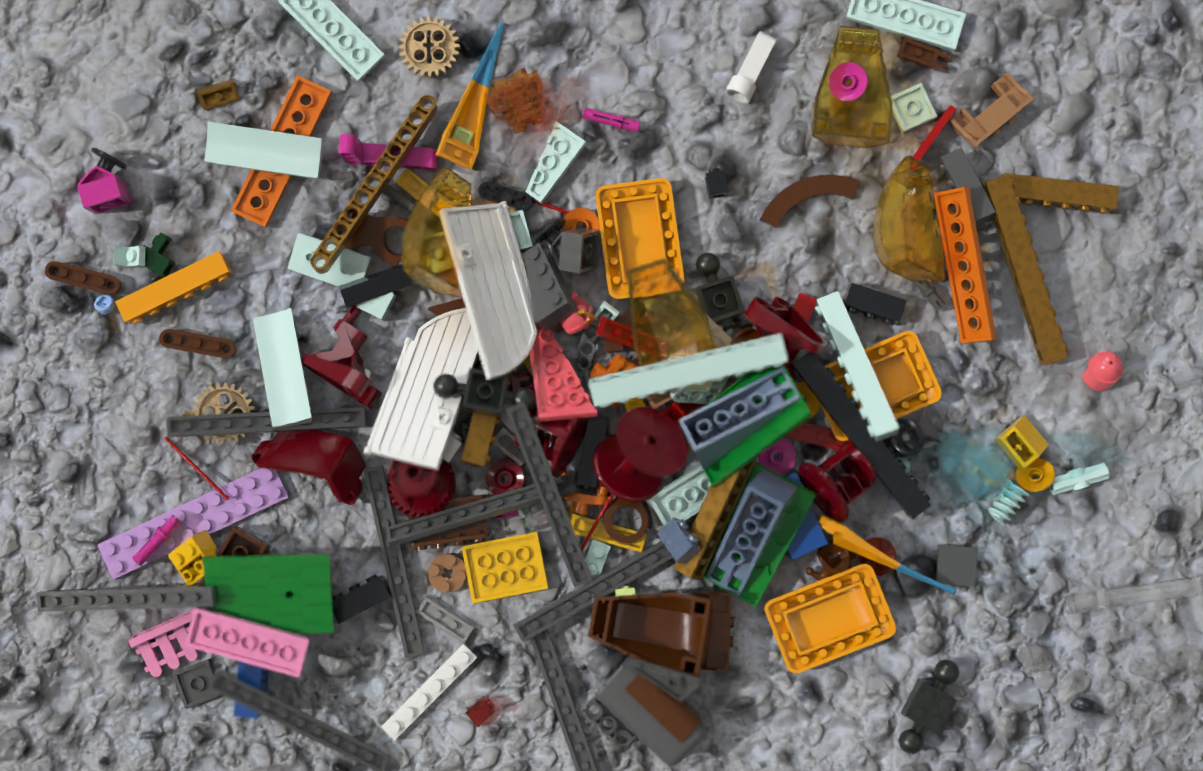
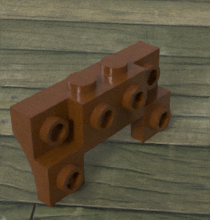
M692 590V595L711 599L713 605V624L708 654L702 670L729 672L730 648H733V636H730V628H734V616H731L732 593Z

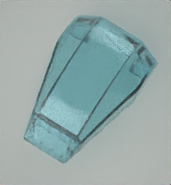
M948 429L941 439V443L936 448L940 478L971 502L999 500L1016 479L1014 468L977 440L971 439L967 435L963 438L964 434L961 432L958 433L955 429Z

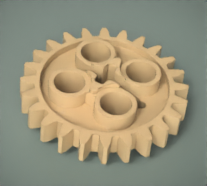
M430 16L427 17V21L420 17V23L413 20L414 26L407 25L409 31H402L405 38H399V41L404 44L398 46L399 50L403 51L400 53V57L405 58L403 60L404 65L409 64L407 67L409 71L414 68L415 75L421 72V77L424 78L427 73L431 79L433 73H435L439 77L440 71L446 74L445 68L453 69L451 62L457 64L454 56H460L459 52L456 51L461 49L460 44H456L460 40L459 37H454L457 34L456 30L450 31L452 28L451 24L445 26L446 22L444 19L438 23V17H435L434 21H431ZM428 31H431L430 41H431V44H432V46H433V47H431V57H432V62H431V64L428 63V60H429V53H428V50H427V48H428V46H429V43H428ZM441 34L444 38L441 41H435V36ZM418 35L425 36L421 42L416 41L415 38ZM437 53L444 54L441 60L435 59ZM418 54H425L423 60H416Z
M224 382L222 387H220L219 383H216L215 389L209 385V392L204 389L201 390L203 397L200 395L196 396L199 402L192 403L197 408L191 410V413L205 415V408L209 407L213 409L214 415L220 414V410H225L233 402L237 404L226 414H232L235 409L241 413H250V410H253L255 407L249 406L252 399H245L248 393L241 394V387L234 390L235 384L228 388L227 382ZM221 395L228 397L229 402L227 405L220 403L219 398ZM245 434L205 436L204 439L207 440L209 437H212L211 443H215L219 439L220 445L223 444L224 440H226L227 444H231V438L237 442V435L243 438Z

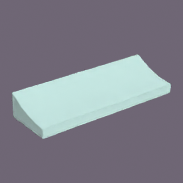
M208 122L204 162L319 180L325 142L322 138Z
M291 308L265 316L254 317L253 323L272 429L311 423L312 417Z

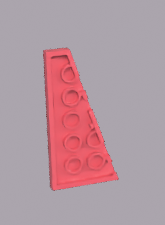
M535 322L537 335L529 354L539 422L597 416L596 408L591 404L590 398L582 388L573 367L564 356L561 346L555 340L551 328L546 331Z

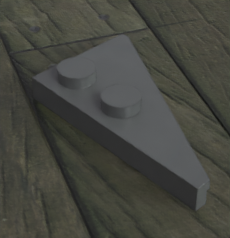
M628 657L624 663L633 672L660 687L679 702H682L694 692L702 682L700 678Z

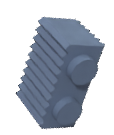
M673 517L657 534L674 560L687 564L701 550L697 544L699 540L694 534L689 532V525L685 520Z

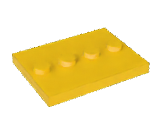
M538 531L461 546L472 604L548 589Z

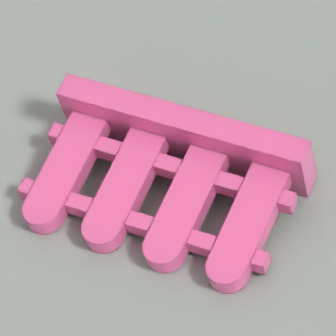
M194 609L135 634L128 640L131 648L137 645L138 649L135 651L137 655L141 653L147 665L144 667L145 672L150 671L152 676L158 677L163 672L162 665L166 663L171 669H176L181 663L180 657L184 655L189 661L197 659L198 649L185 646L190 626L186 627L185 624L191 622ZM173 630L174 633L168 635L167 632ZM155 637L156 641L150 643L149 640ZM177 638L182 651L176 652L171 641L172 639ZM158 645L164 656V659L161 660L158 659L153 649Z

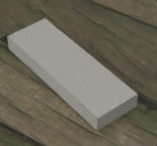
M429 596L425 597L416 613L464 644L475 626Z

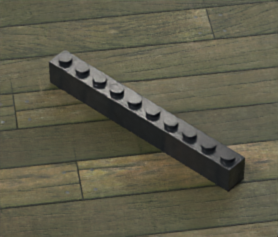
M809 351L792 364L793 368L853 446L868 458L876 472V476L910 519H915L931 506L929 502L930 497L924 490H919L917 487L918 481L913 475L909 476L906 473L905 469L907 468L900 459L898 461L893 456L895 452L890 445H885L882 440L876 442L874 436L870 437L867 426H869L867 419L863 420L857 409L859 405L853 398L849 399L845 394L847 390L841 382L837 384L833 378L835 376L833 371L829 367L825 368L821 363L823 361L822 357Z

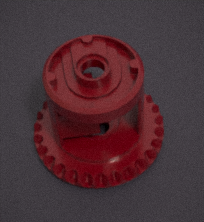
M535 404V407L529 411V415L545 457L552 462L551 473L553 477L559 478L567 470L577 454L587 429L588 417H574L571 421L563 419L539 422L537 406ZM549 432L551 433V438L549 439L543 435ZM515 435V446L520 448L517 437Z
M845 445L818 466L811 462H805L798 469L804 488L817 494L813 502L823 513L837 522H844L848 519V504L876 483L877 478L876 472L868 458L859 449L851 445ZM840 462L845 472L832 479L826 472L831 468L834 472L839 471L837 464Z
M443 458L439 470L393 460L386 482L387 491L392 504L400 512L410 517L420 518L440 512L449 504L456 487L455 473L450 463Z

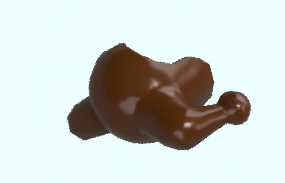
M830 540L828 544L820 547L817 551V557L822 565L821 571L815 572L813 568L808 567L806 574L811 575L816 580H821L833 574L842 573L849 568L851 560L858 554L833 544V540Z

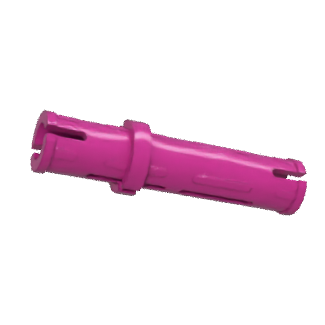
M587 107L584 109L582 118L614 126L618 130L622 128L638 133L641 122L625 118L624 115L617 116Z
M171 515L162 527L159 526L156 529L157 532L132 557L133 561L142 566L165 539L168 540L171 537L170 534L181 524V521L177 517L175 518L174 515Z

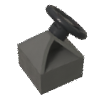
M559 218L545 226L535 235L534 243L538 244L547 240L551 245L552 255L558 270L582 273L596 268L599 230L577 227L560 233L559 230L565 225L566 221L564 218Z
M926 407L895 419L899 427V433L890 436V441L902 458L916 455L926 448L941 443Z

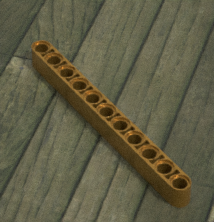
M424 95L419 99L312 255L310 263L317 273L325 274L330 270L436 115L437 104L432 96ZM427 103L433 105L430 109L423 108ZM415 119L422 120L418 125L413 124ZM406 134L411 135L409 140H403L402 138ZM394 150L401 151L397 156L391 155ZM383 166H390V169L388 171H381V168ZM373 181H379L377 187H370ZM362 197H369L366 203L359 202ZM352 212L358 213L355 219H349V215ZM341 228H346L347 231L345 234H338V231ZM330 244H336V248L334 250H327V247ZM319 260H325V264L322 267L316 266Z

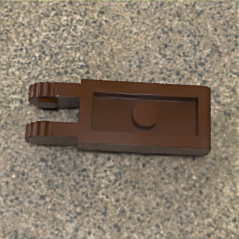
M903 38L897 54L898 58L942 73H947L949 68L936 63L937 58L945 62H951L953 58L949 54L940 52L939 49L908 38Z

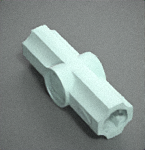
M1100 463L1086 468L1081 467L1067 471L1066 474L1054 477L1049 490L1052 495H1056L1065 491L1090 486L1089 484L1109 479L1108 468L1105 463Z

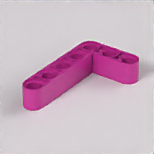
M340 134L338 154L345 163L374 166L388 145L362 143L356 135ZM413 147L399 168L437 170V149ZM394 150L391 155L397 156L401 151Z

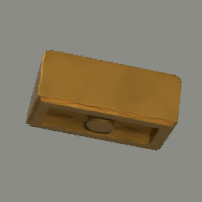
M234 78L197 90L203 110L240 100Z

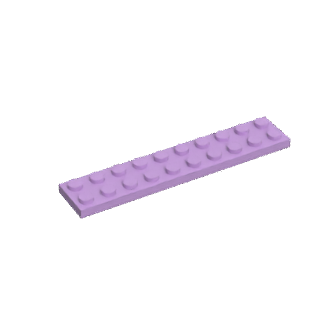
M260 468L219 487L230 498L228 501L223 495L213 490L98 544L112 579L124 576L170 554L188 538L203 530H206L211 535L290 498L278 470ZM171 515H174L175 518L177 517L181 524L170 534L171 537L168 540L165 539L142 566L135 563L132 557L157 532L156 529L159 526L162 527Z

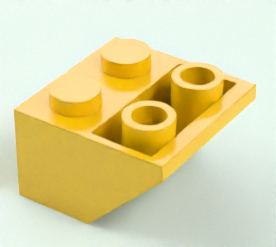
M1025 415L1021 416L994 438L1018 469L1026 468L1049 445Z
M203 530L188 538L168 554V557L188 586L194 585L204 577L203 556H216V544L208 532Z

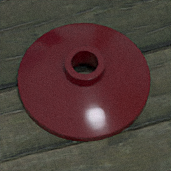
M508 459L498 460L487 470L486 484L494 495L523 487L524 473L516 462ZM503 475L509 476L508 482L502 481Z

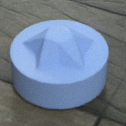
M105 294L96 299L94 306L100 314H109L115 308V301L110 295Z

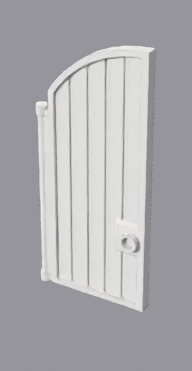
M507 201L498 204L441 209L439 211L485 375L487 380L494 379L511 371L525 359L537 335L528 276L509 215Z
M466 308L452 310L431 319L418 329L414 341L408 337L405 339L403 350L371 436L363 451L364 454H375L439 470L464 395L456 394L449 399L440 398L434 391V381L441 374H451L457 379L458 383L466 384L469 368H475L479 356V350Z

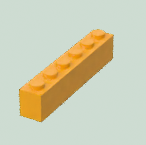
M218 251L115 301L124 322L135 325L142 322V318L148 315L150 317L160 313V309L164 307H173L178 304L177 301L195 296L194 293L199 290L205 291L212 287L211 284L215 282L221 283L228 280L233 272L224 254Z

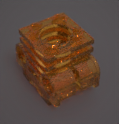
M522 68L509 78L491 83L492 91L484 95L492 116L498 121L506 120L511 133H521L526 130L527 126L540 124L544 121L543 118H546L544 107L541 105L545 96L544 88L537 70L527 74L525 68Z

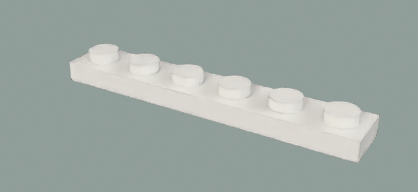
M463 644L381 728L395 741L477 656Z

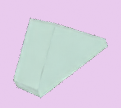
M390 292L356 305L359 309L384 321L396 299V295L394 292Z
M604 301L594 315L598 320L591 325L598 328L601 317H607L615 321L619 317L620 312Z

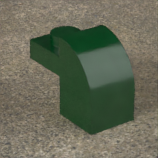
M160 232L159 235L154 237L151 248L146 245L143 247H146L145 266L150 271L164 278L168 276L175 262L163 256L172 238Z

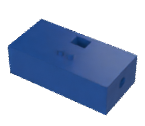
M791 473L785 476L791 481L801 485L796 473ZM810 507L787 549V553L792 560L828 544L812 507Z
M239 661L237 679L267 693L269 669ZM235 702L234 717L257 719L262 716V714Z

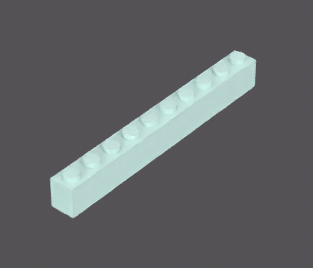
M780 333L589 379V388L594 406L607 407L613 402L619 401V403L629 401L630 398H645L651 393L657 392V394L666 393L668 389L686 388L689 384L695 383L700 385L706 383L707 380H721L732 374L738 376L749 370L760 371L766 366H780L787 362L788 359Z

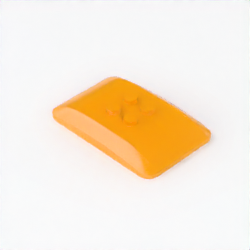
M656 178L599 187L596 191V204L610 296L614 299H625L681 290L685 280L671 183L665 178Z
M904 331L864 349L895 419L933 404L941 398V388L918 336L913 331ZM838 361L825 365V368L829 367L835 374L833 378L837 384L841 382L846 388L847 392L845 394L849 399L853 398L852 391L854 390L852 385H848L845 380L844 374H846L844 367L840 368ZM858 401V402H856V403L859 405V407L857 408L858 411H859V409L861 408V405H860V403H859V401ZM821 404L835 438L839 441L849 440Z
M868 564L854 566L842 573L833 574L773 598L765 604L764 608L786 667L795 674L890 638L896 631L895 622L875 572Z

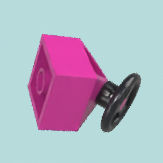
M93 147L91 149L92 153L101 158L97 165L77 185L83 208L98 214L131 204L126 182L111 173L114 166L126 169L127 165L104 151Z

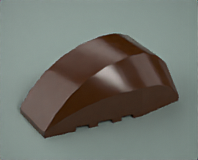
M681 592L594 598L588 637L637 660L699 678L708 654L713 624L712 600Z

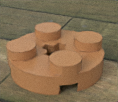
M443 554L436 557L428 569L430 583L435 589L443 593L458 590L463 586L467 577L464 561L453 554ZM444 568L452 569L453 572L450 579L443 576Z

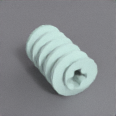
M1011 483L1007 484L1009 490H1002L1004 496L998 495L997 499L999 502H993L995 508H988L991 516L1003 526H1007L1004 519L1011 521L1009 513L1016 515L1013 508H1021L1018 502H1026L1023 495L1030 497L1021 487Z

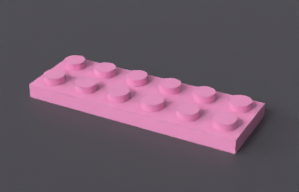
M195 607L185 646L299 678L302 674L310 638L205 608Z

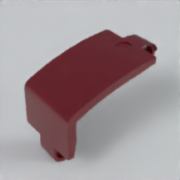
M317 430L277 432L272 440L262 441L251 457L259 468L300 473L326 480L332 493L340 503L355 504L363 490L359 477L366 464L355 442L344 436Z

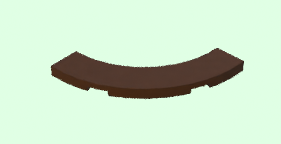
M818 175L802 179L791 184L776 195L764 210L759 221L777 228L780 220L794 205L816 195H838L852 199L860 181L841 175Z

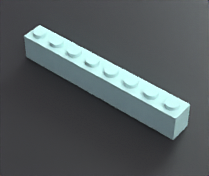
M837 291L816 299L817 306L815 311L818 318L822 317L824 321L822 327L825 334H829L832 339L829 342L832 350H836L839 355L837 361L840 368L844 367L846 374H844L845 380L848 385L851 384L853 387L852 396L855 402L859 401L861 405L859 409L863 420L867 419L869 426H867L870 437L874 436L877 442L898 434L899 427L839 292Z

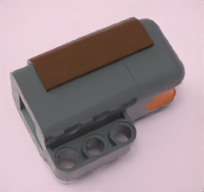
M624 661L588 701L585 710L586 716L617 746L627 747L638 737L666 765L671 767L677 766L705 736V729L700 714L685 699L679 702L660 687L633 672L624 665ZM596 705L600 711L597 714H592L589 711V707ZM606 719H611L614 725L608 728L604 726L603 722ZM619 733H626L628 735L627 740L620 741L617 738Z

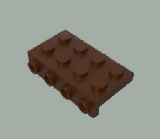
M482 494L453 498L442 511L484 499V496ZM408 516V521L416 519L415 517ZM487 519L411 541V548L416 547V551L427 549V545L435 544V548L446 547L448 542H454V545L466 544L465 540L473 539V543L485 541V537H489Z

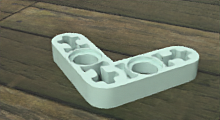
M731 375L717 381L714 379L707 380L706 383L700 385L689 384L683 389H669V395L674 402L708 404L719 395Z

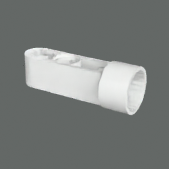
M759 31L738 74L732 76L725 90L730 98L744 104L750 102L756 90L755 82L777 39Z

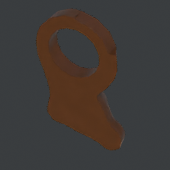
M353 212L351 219H355L358 213ZM369 212L345 248L351 250L355 247L372 246L384 262L389 265L398 266L399 262L407 261L417 253L421 245V234L417 226L407 218L376 216V213ZM401 226L411 235L412 245L407 253L398 254L389 249L386 244V233L390 227Z
M613 495L611 502L604 512L603 525L606 534L611 540L626 545L636 542L644 535L647 528H652V517L644 502H629ZM624 506L632 507L641 517L639 531L631 536H622L616 533L611 523L613 513Z

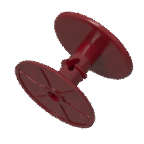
M635 407L621 416L617 424L616 434L604 438L595 448L593 455L594 470L601 484L614 496L629 502H644L653 498L658 493L663 482V476L674 474L682 468L688 455L687 441L679 425L664 412L651 407Z

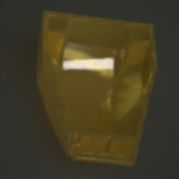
M840 26L811 109V134L828 145L870 148L890 143L893 103L889 92L890 87L886 76V65L883 60L879 29ZM846 62L858 64L867 75L866 90L859 98L852 101H842L836 98L829 87V78L832 71L838 65ZM851 79L847 80L846 85L851 86L853 81Z
M909 155L904 157L894 169L884 185L878 200L873 228L875 252L884 267L910 281L945 280L942 237H938L937 228H940L939 221L935 220L933 209H936L935 201L931 200L930 192L933 191L930 169L928 165Z
M447 167L443 168L430 181L411 211L402 237L401 263L404 272L410 279L434 293L463 297L439 211L445 208L472 206L471 183Z
M665 257L627 270L634 351L640 367L718 348L707 316Z

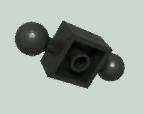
M703 253L696 260L697 271L702 276H705L708 284L698 286L695 289L701 310L715 323L721 322L722 330L733 340L734 336L741 329L733 325L731 318L743 315L745 312L734 276L719 280L717 275L720 269L719 258L713 253Z
M469 368L466 384L458 383L457 379L451 374L439 375L433 384L434 391L440 398L449 399L456 394L464 395L462 411L501 417L504 402L510 403L512 406L525 402L528 412L536 404V395L529 388L522 387L515 392L506 391L508 375L506 374L487 380L485 371Z
M941 660L936 664L934 669L936 681L933 686L917 679L900 712L905 717L914 721L912 728L904 730L898 740L900 748L907 754H916L923 748L924 739L921 734L925 727L940 735L957 699L944 693L946 686L956 682L959 677V668L951 660Z

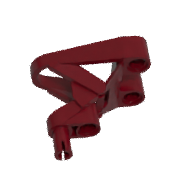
M755 296L744 312V315L754 323L760 338L781 333L788 359L787 362H784V366L793 382L796 381V374L791 362L799 350L806 349L815 354H822L827 346L826 341L803 316L780 297H774L771 304H769L764 299Z
M353 305L343 319H338L333 326L340 339L333 350L312 355L305 354L301 359V364L346 395L372 410L382 393L370 385L372 381L365 373L364 361L359 354V350L368 336L352 326L360 313H362L358 307Z

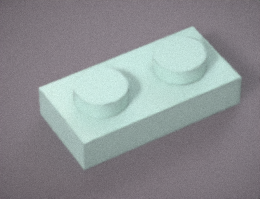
M594 539L585 559L592 579L601 574L611 547Z

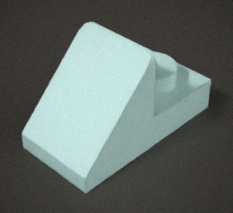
M115 245L113 264L117 268L145 266L146 247Z

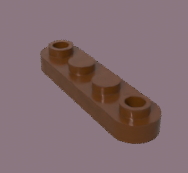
M51 261L45 267L46 276L54 281L108 295H115L121 289L120 280L112 275L58 261ZM58 268L59 273L55 275L54 271ZM113 282L114 288L110 289L109 285Z
M165 329L159 337L160 343L166 348L224 359L232 358L237 351L235 343L231 340L174 329ZM170 336L174 337V340L172 342L168 341V338ZM226 346L230 347V351L228 353H225L224 348Z

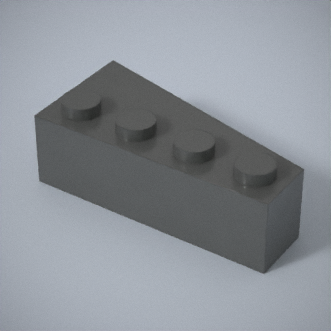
M962 147L942 155L938 169L941 175H944L948 189L969 186L977 232L991 227L996 211Z
M538 243L524 252L535 321L536 324L547 331L578 311L550 251Z

